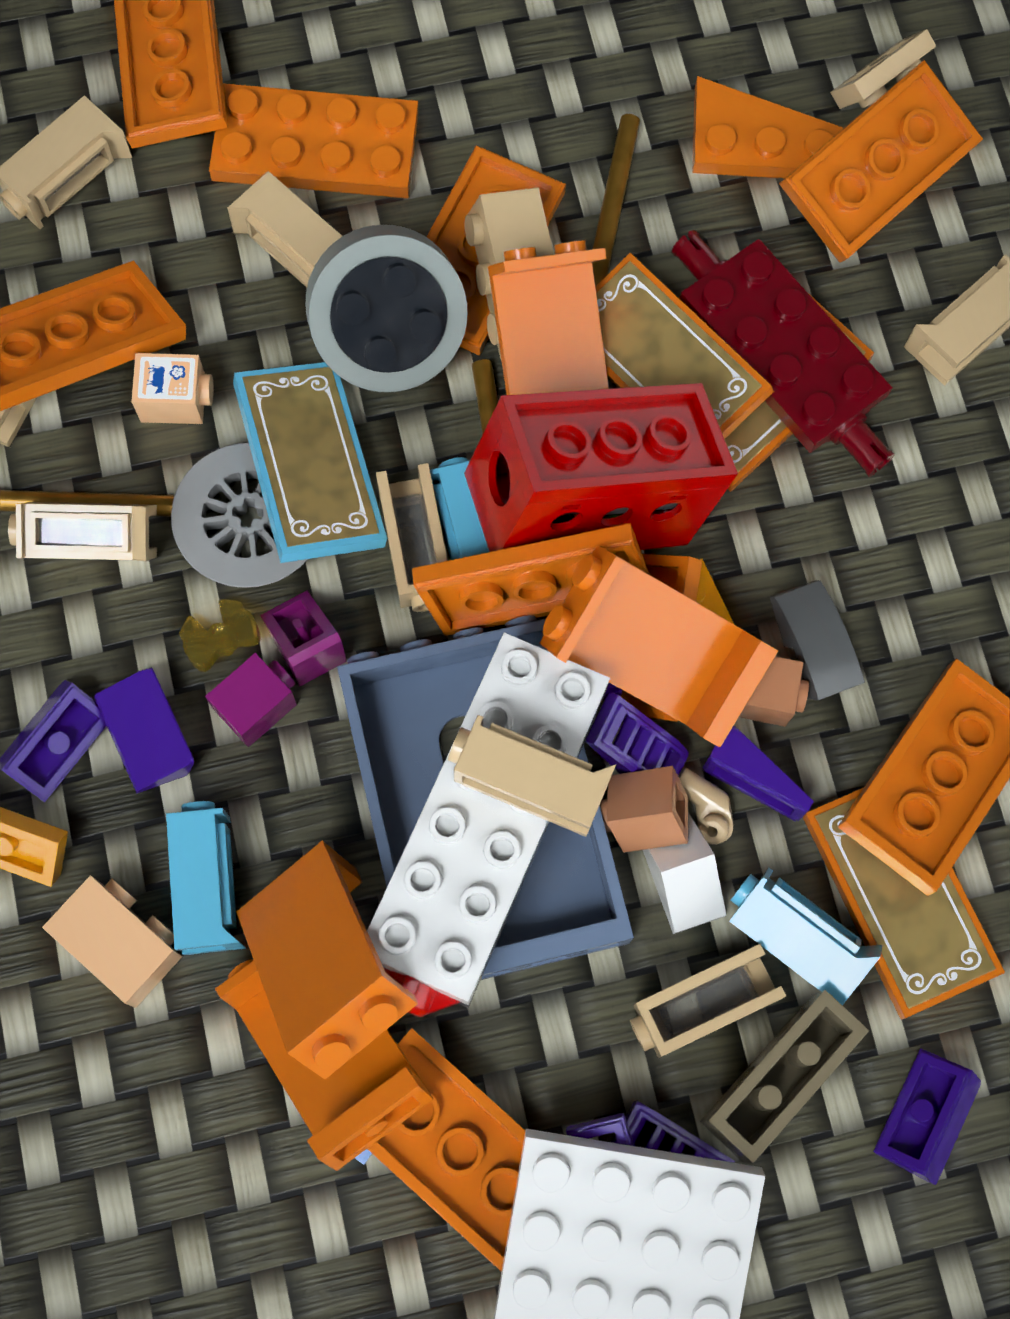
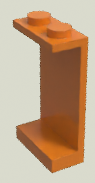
M585 240L556 244L554 245L555 255L537 257L535 247L514 249L504 252L505 261L488 266L506 395L609 389L592 267L593 262L607 259L605 248L587 250Z
M596 545L592 554L585 556L577 565L572 577L573 586L562 605L554 607L547 616L543 625L544 636L539 644L565 663L567 660H570L609 677V683L684 723L705 740L721 747L778 653V650L608 550Z
M322 840L236 912L287 1054L323 1079H327L413 1009L418 1002L411 992L386 974L350 894L351 891L362 883L357 869Z
M253 959L237 965L229 973L228 979L215 988L219 997L237 1010L313 1136L307 1139V1142L318 1160L338 1171L433 1100V1097L388 1029L327 1079H323L287 1054Z

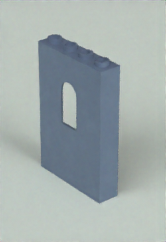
M522 616L508 621L505 624L506 628L485 632L484 628H469L454 634L453 640L432 645L431 640H416L401 646V652L384 656H379L378 652L359 653L348 658V664L337 666L386 887L393 876L442 769L443 760L439 747V737L442 729L451 720L466 716L503 633L548 651L539 644L544 636L543 625L546 619L537 621L535 616ZM583 745L578 759L588 763ZM600 806L586 837L552 822L549 823L481 980L627 945L633 940L634 936Z

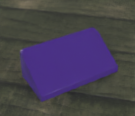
M152 667L141 670L95 694L96 703L136 793L180 779L189 774L194 765L193 756Z
M64 680L0 757V770L45 803L107 726L96 701L73 683Z
M920 1048L873 1152L919 1178L936 1185L978 1093L981 1080L973 1070Z

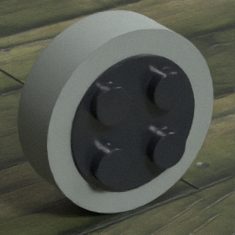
M372 225L354 230L342 236L321 255L310 275L306 290L305 306L312 339L320 356L338 376L363 389L377 392H397L417 387L429 381L449 364L457 353L465 334L468 315L467 300L457 272L446 255L435 243L424 235L405 227Z

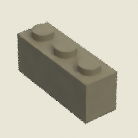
M826 990L812 995L700 1122L741 1162L754 1163L869 1030Z

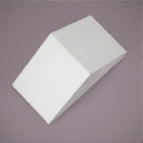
M688 812V844L643 850L673 934L726 916L715 854Z

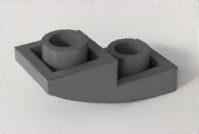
M815 580L770 596L784 647L794 648L797 660L804 662L802 677L803 680L809 681V699L821 700L865 683L847 630L821 580Z

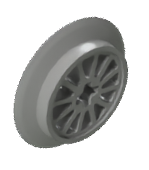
M238 443L220 448L199 460L180 482L171 510L173 536L186 561L200 574L215 582L227 586L246 588L277 582L295 572L308 560L280 563L275 541L267 533L269 531L272 532L260 484L258 483L255 492L250 493L249 479H258L249 443ZM241 481V495H236L228 485ZM218 492H223L230 502L224 503L213 498ZM248 507H255L258 516L262 517V519H253L251 527H243L241 519L237 515H245ZM208 510L223 514L205 518ZM224 528L212 538H208L206 534L208 530ZM235 537L228 553L219 549ZM262 539L271 549V552L258 556L257 540ZM249 541L251 556L249 558L239 557L244 543Z

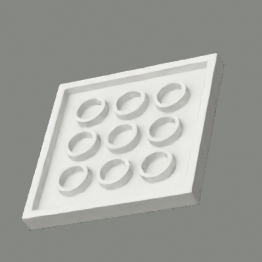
M526 1129L493 1319H740L765 1180L762 1167Z

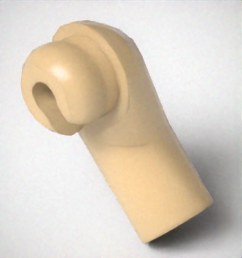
M686 767L679 779L688 796V801L695 804L698 828L708 844H720L731 836L734 827L729 796L725 791Z

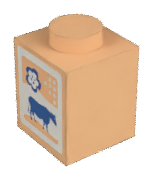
M135 353L131 402L141 423L203 424L204 406H212L214 385L212 374H205L199 355Z

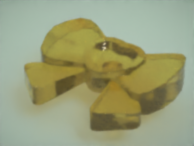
M220 599L218 603L223 623L213 624L208 632L193 616H188L179 635L183 641L185 654L192 665L200 672L210 670L219 657L232 655L233 651L238 647L255 646L261 641V632L253 615L244 609L240 601Z

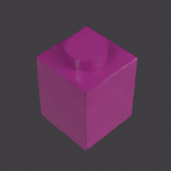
M256 653L205 696L212 709L248 748L297 705L290 690L295 685L291 676L276 660L266 665Z

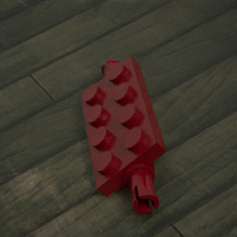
M696 230L688 232L687 236L690 240L683 235L675 243L671 253L683 263L697 279V282L682 291L679 299L772 386L774 392L765 400L766 404L808 452H813L825 442L832 441L835 445L841 443L866 471L865 473L868 477L877 472L876 468L881 470L887 465L895 454L884 445L865 421L867 420L866 414L874 406L887 398L893 387L760 239H757L730 259L721 261Z

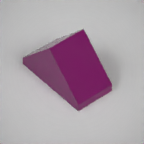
M307 590L260 615L299 687L347 662L342 641L337 631Z

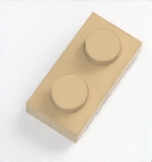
M925 29L900 40L832 90L830 93L839 109L855 103H859L861 108L871 105L887 91L884 86L894 77L898 82L916 65L921 63L920 58L936 47L929 31Z

